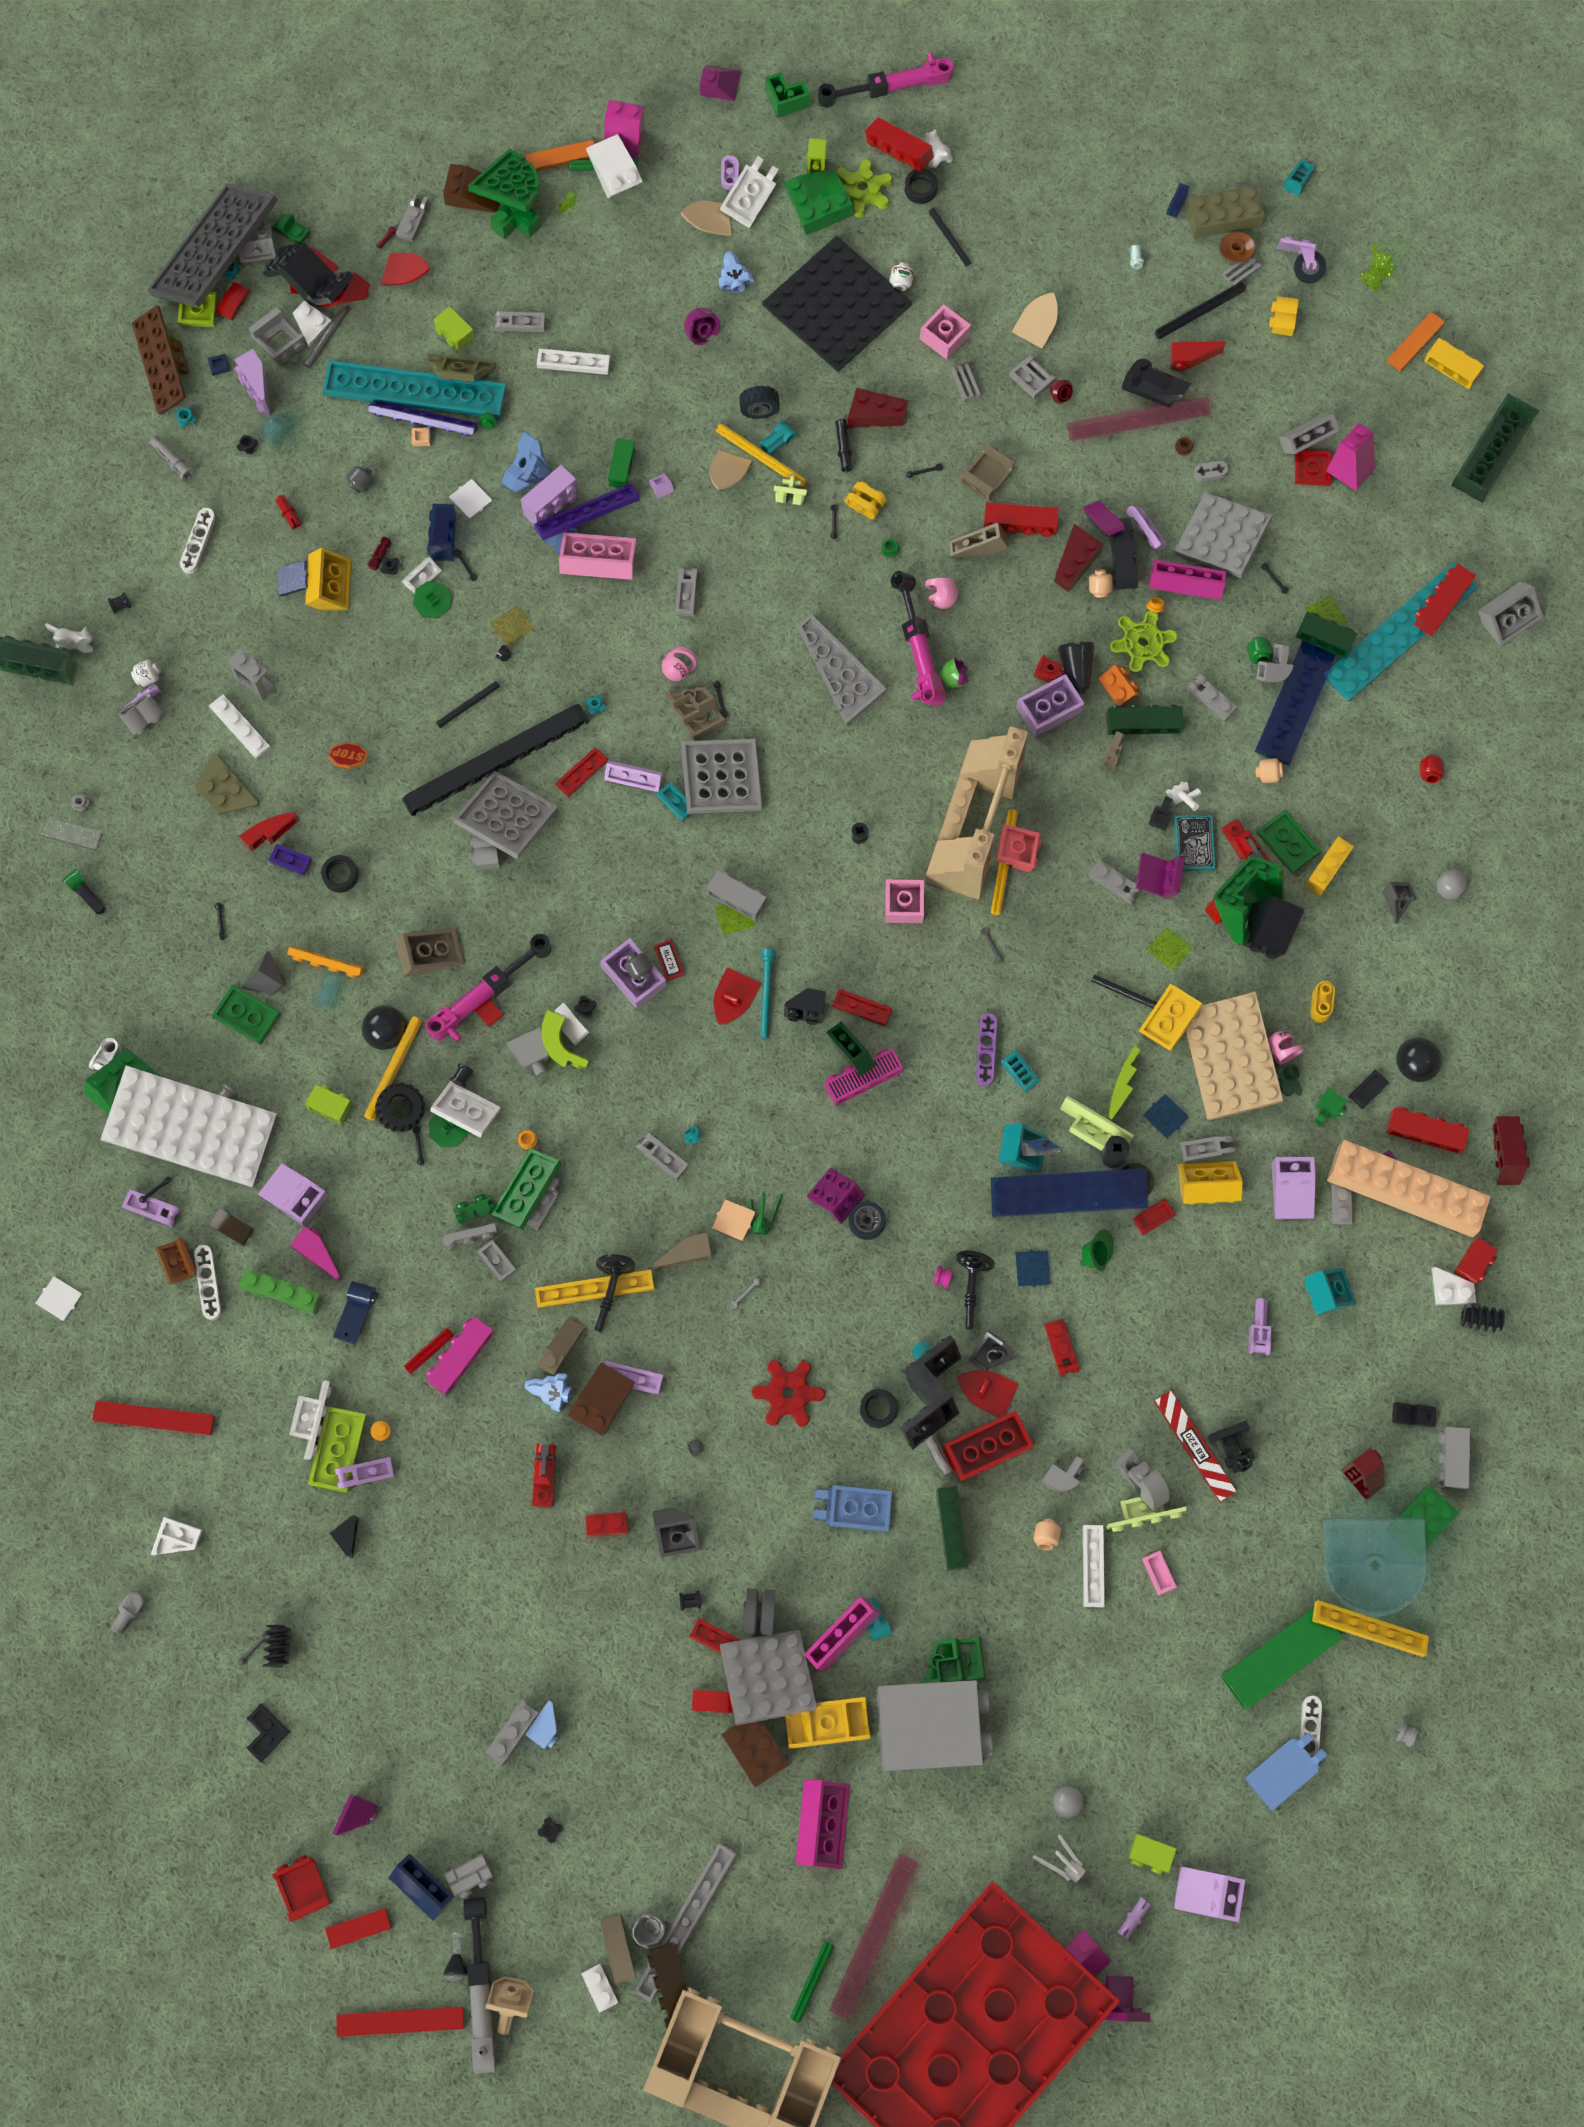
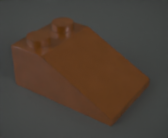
M450 163L443 192L445 205L496 213L499 202L469 191L468 185L482 172L468 166Z
M601 1362L579 1395L568 1416L601 1436L605 1435L628 1397L635 1381Z

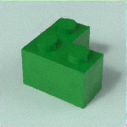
M782 72L765 77V91L777 118L810 107V93L804 81L787 86Z
M504 204L490 217L492 230L504 239L516 228L530 238L541 227L540 215L531 208L524 212Z

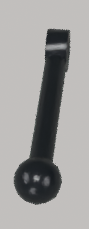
M938 463L935 467L915 472L908 471L906 475L908 478H912L914 475L934 470L941 471L943 465Z
M835 504L831 505L832 533L830 537L832 539L837 538L836 511L838 506Z
M456 549L454 554L459 557L469 573L470 580L476 581L477 575L472 573L463 559L461 551Z
M1262 564V570H1265L1281 588V592L1286 594L1288 587L1280 583L1270 571L1268 564Z
M715 681L713 686L717 691L721 707L720 713L723 717H726L728 712L724 708L720 692L721 684L719 681Z
M217 902L215 908L218 914L220 940H224L221 915L222 904Z
M416 1126L413 1128V1133L416 1137L417 1164L423 1165L424 1159L421 1154L419 1138L420 1128Z
M170 1177L165 1178L161 1184L145 1196H140L139 1202L145 1203L147 1198L164 1185H167L172 1179Z

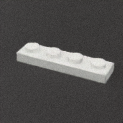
M539 349L537 368L608 375L610 355Z
M224 694L209 705L210 709L255 759H258L271 748Z
M1083 1525V1607H1104L1103 1525Z

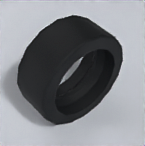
M915 169L908 173L904 189L906 197L916 204H925L932 201L937 194L938 180L936 175L927 169H923L921 172ZM917 179L927 180L931 184V190L926 193H917L911 188V183Z
M343 855L330 857L325 861L321 869L323 882L333 892L342 893L349 891L356 885L359 877L353 860ZM336 864H345L351 870V876L348 881L336 884L329 878L330 869Z
M874 1389L866 1393L860 1405L862 1419L869 1426L875 1428H882L891 1424L898 1410L897 1401L894 1396L883 1389ZM874 1397H882L890 1404V1413L882 1420L873 1419L867 1412V1405Z

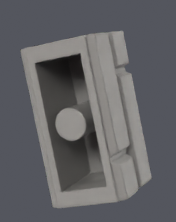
M484 1854L445 1873L454 1896L460 1895L461 1899L472 1894V1888L479 1885L481 1889L491 1884L490 1879L494 1877Z

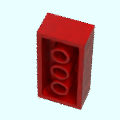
M1017 1411L960 1436L943 1446L960 1483L1020 1456L1034 1447Z

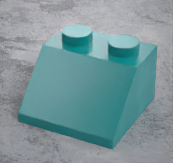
M1023 1123L1005 1124L999 1162L1010 1167L1041 1172L1044 1150H1035L1025 1142L1043 1140L1047 1138V1135Z
M1343 1268L1321 1270L1304 1278L1306 1290L1310 1294L1312 1306L1317 1315L1331 1313L1356 1305Z

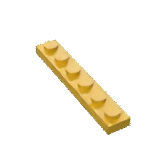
M645 1270L621 1274L618 1277L614 1296L654 1290L652 1271ZM611 1276L535 1288L537 1308L601 1299L606 1295Z
M1318 1600L1314 1604L1313 1622L1421 1657L1427 1655L1429 1640L1427 1635Z

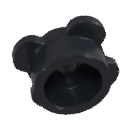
M244 435L241 437L237 449L251 455L254 452L255 446L258 445V441L251 436Z
M383 557L381 560L383 563L380 568L381 573L396 575L398 573V564L400 563L399 559Z
M581 996L578 1005L574 1009L575 1012H580L588 1018L592 1015V1010L597 1007V1003L586 996Z
M546 1818L542 1828L538 1829V1835L540 1837L544 1836L548 1839V1842L553 1843L556 1841L557 1834L562 1831L561 1824L554 1823L551 1818Z

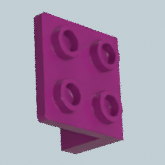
M1146 853L1140 854L1136 888L1167 899L1179 894L1184 858L1177 856L1167 861Z
M830 1168L809 1192L807 1198L829 1211L832 1217L842 1224L850 1215L855 1205L859 1204L864 1198L865 1194L856 1182Z
M1106 1976L1105 1986L1120 1999V2002L1105 2020L1150 2022V2013L1142 2012V2008L1133 2007V1977Z

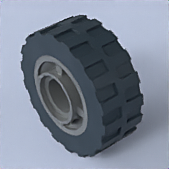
M769 386L750 387L740 394V412L747 418L761 419L772 417L780 409L779 394L774 388Z

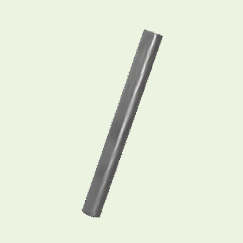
M344 308L339 310L304 363L306 367L311 368L346 315L347 311Z

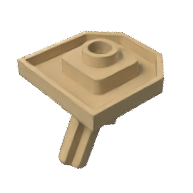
M505 1976L492 1983L485 2009L499 2011L500 2019L497 2032L501 2035H508L510 2033L514 2015L527 2018L534 1990L526 1981Z

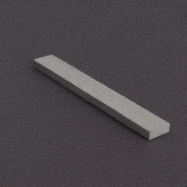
M721 1843L718 1844L660 1946L674 1942L679 1955L737 1855L736 1852ZM648 1965L633 1992L651 2003L659 1989L656 1990L653 1982V1977L656 1976L654 1968L650 1969Z

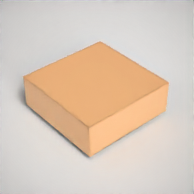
M412 428V446H430V428Z

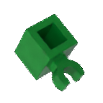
M1328 1087L1315 1105L1321 1112L1314 1121L1321 1125L1327 1116L1333 1120L1337 1115L1341 1117L1347 1109L1344 1105L1348 1100Z

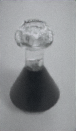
M451 1932L449 1939L453 1940L452 1956L443 1974L447 1976V1981H464V1976L468 1974L461 1957V1940L466 1939V1937H464L463 1932Z

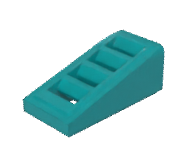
M1300 159L1286 179L1283 189L1299 196L1316 167ZM1301 167V168L1307 170L1308 173L1305 172V171H1303V170H1301V169H1299V168Z
M1017 1050L1001 1061V1066L1025 1093L1040 1082ZM1016 1059L1017 1062L1010 1066L1009 1063ZM1021 1065L1022 1068L1015 1072L1014 1069ZM1026 1071L1027 1074L1020 1079L1018 1076ZM1031 1077L1032 1080L1024 1085L1023 1082Z

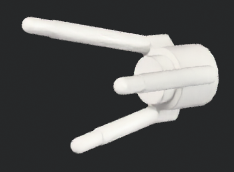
M1059 1834V1840L1073 1859L1069 1862L1059 1851L1055 1852L1066 1864L1064 1868L1066 1873L1036 1855L1033 1856V1859L1063 1876L1067 1881L1071 1879L1076 1883L1086 1870L1082 1867L1083 1863L1078 1860L1062 1835Z

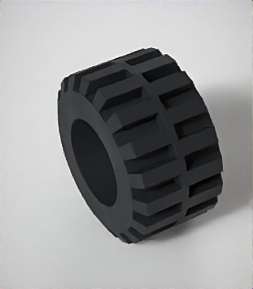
M396 1082L385 1087L376 1100L375 1109L376 1117H378L380 1124L384 1125V1128L390 1129L392 1132L398 1131L402 1133L412 1130L421 1121L425 1113L424 1097L417 1088L412 1087L413 1085H407L405 1082L397 1084ZM404 1097L410 1102L412 1110L409 1116L400 1119L390 1113L389 1103L393 1098Z

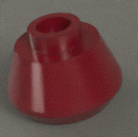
M1056 380L1050 387V395L1058 404L1067 402L1073 394L1072 383L1068 380Z

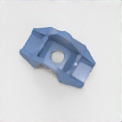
M523 432L518 443L516 458L513 464L508 466L501 483L515 493L543 481L551 473V468L543 455L541 441L534 438L529 432Z

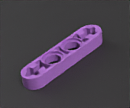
M990 1013L984 1014L979 1023L976 1081L983 1087L991 1085L994 1078L997 1019ZM989 1018L990 1022L994 1024L990 1025L989 1032H982V1030L986 1031V1023L983 1022ZM983 1037H990L993 1043L989 1046L982 1043ZM989 1055L991 1062L989 1064L982 1063L981 1056ZM984 1068H991V1070L987 1069V1077H990V1079H987V1082H983V1078H980V1076H983Z

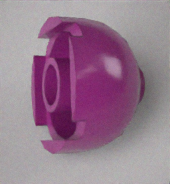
M707 308L693 309L684 321V331L689 340L696 345H703L709 342V340L705 339L712 335L716 336L720 329V320L715 313Z

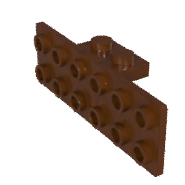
M156 305L134 320L132 326L157 413L163 414L186 398L179 374L185 375L189 373L181 341L168 336L161 309Z

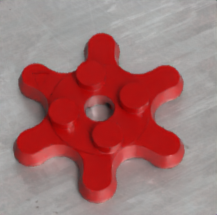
M770 1361L767 1369L771 1374V1382L763 1386L756 1385L751 1392L755 1399H765L770 1403V1410L765 1417L766 1422L771 1426H775L779 1423L782 1416L791 1415L798 1426L804 1427L808 1425L810 1418L806 1412V1405L810 1401L819 1402L825 1398L823 1388L811 1387L807 1384L806 1379L811 1372L810 1363L801 1361L794 1371L787 1372L782 1368L779 1361ZM790 1387L794 1390L793 1397H784L783 1390Z

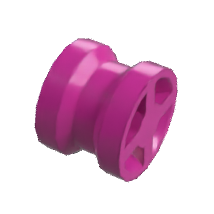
M938 1265L933 1284H941L944 1288L948 1289L953 1270H945L942 1266Z

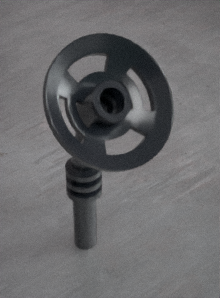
M965 1250L957 1253L956 1260L969 1271L967 1294L964 1300L966 1302L964 1304L966 1307L965 1328L973 1329L974 1307H976V1295H974L976 1273L992 1270L995 1262L986 1254Z
M607 1254L599 1257L596 1261L597 1268L611 1276L606 1295L602 1298L603 1301H601V1311L594 1328L598 1332H602L608 1311H611L610 1307L613 1306L611 1303H614L613 1296L618 1277L621 1274L631 1273L635 1270V1262L624 1255Z

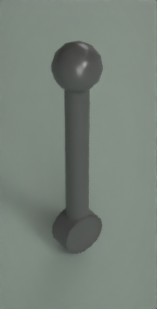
M982 928L981 934L985 935L994 954L996 955V961L999 963L1002 962L1003 957L999 955L992 940L990 939L988 935V929Z
M263 1632L262 1638L246 1653L244 1657L238 1659V1664L241 1666L246 1663V1659L261 1645V1643L265 1639H268L270 1637L265 1635V1632Z

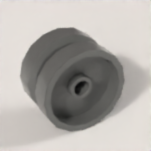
M747 1588L743 1610L745 1634H755L758 1621L761 1622L760 1632L762 1635H772L775 1590H765L763 1592V1600L759 1602L758 1589Z

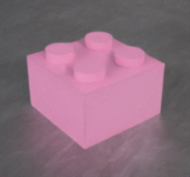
M943 304L921 327L920 340L947 360L970 336L971 325Z
M886 879L885 923H923L924 880Z

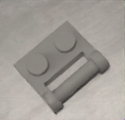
M1031 354L1011 370L1009 376L1035 399L1046 388L1051 386L1057 378L1053 374L1048 373ZM1028 366L1035 369L1045 380L1043 381Z

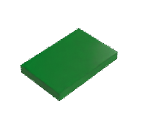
M1286 809L1256 832L1291 874L1322 852Z
M232 985L212 1014V1018L261 1045L281 1015V1012Z

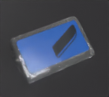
M1047 1138L1021 1142L1022 1155L1024 1156L1046 1155L1062 1151L1061 1147Z

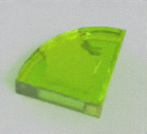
M572 191L566 194L564 202L559 204L558 209L561 213L576 205L575 194Z

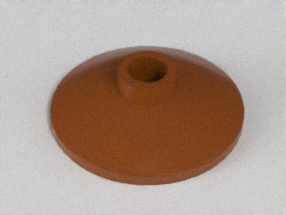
M1232 232L1222 238L1219 249L1221 255L1228 261L1244 262L1254 254L1255 243L1245 233Z

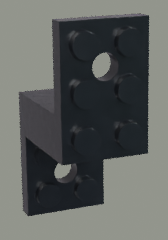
M305 242L295 243L286 247L282 246L276 252L277 256L274 260L271 259L265 265L266 269L263 271V274L268 278L282 275L311 306L332 303L354 277L350 271L334 274Z
M951 1335L941 1339L934 1348L924 1352L921 1358L910 1363L904 1370L910 1388L926 1405L916 1416L906 1420L903 1426L900 1427L907 1444L912 1450L959 1415L953 1396L937 1379L939 1375L962 1358L957 1344Z

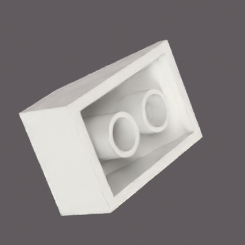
M618 134L586 148L608 199L642 183L636 165Z

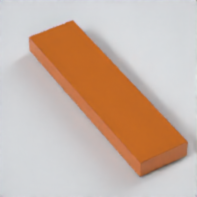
M589 140L525 154V159L528 163L533 164L536 171L566 165L572 160H589L590 157L586 148L594 145V142Z
M1430 312L1390 355L1386 362L1401 372L1441 329L1445 321L1433 312Z

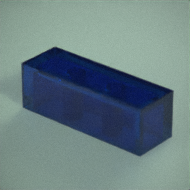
M1179 183L1167 209V215L1177 218L1190 186Z

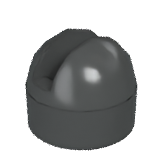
M691 1440L687 1442V1447L692 1457L702 1453L704 1446L701 1441Z

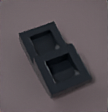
M1395 1402L1393 1403L1392 1423L1435 1427L1436 1407Z

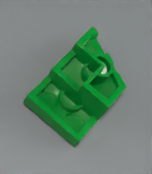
M975 1637L962 1640L953 1638L935 1642L933 1654L929 1660L928 1670L922 1684L986 1679L981 1638ZM960 1644H970L969 1654L961 1652Z

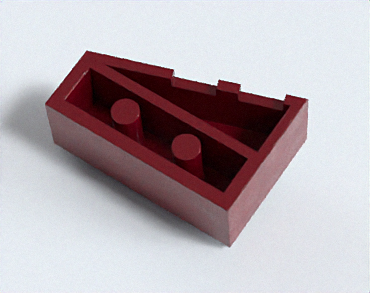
M1371 1447L1341 1469L1343 1474L1366 1501L1384 1487V1463L1381 1461L1382 1457L1375 1449L1372 1450Z

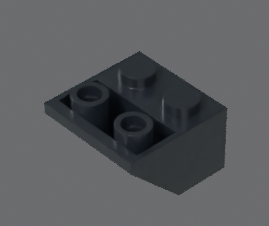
M805 989L785 1002L784 1017L793 1022L804 1020L810 1025L822 1023L826 991Z

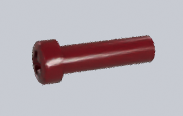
M393 226L388 228L389 231L376 244L378 248L381 249L391 236L396 234L397 230Z

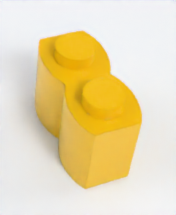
M1277 296L1276 302H1272L1271 312H1274V316L1270 317L1269 321L1272 334L1293 336L1298 299Z

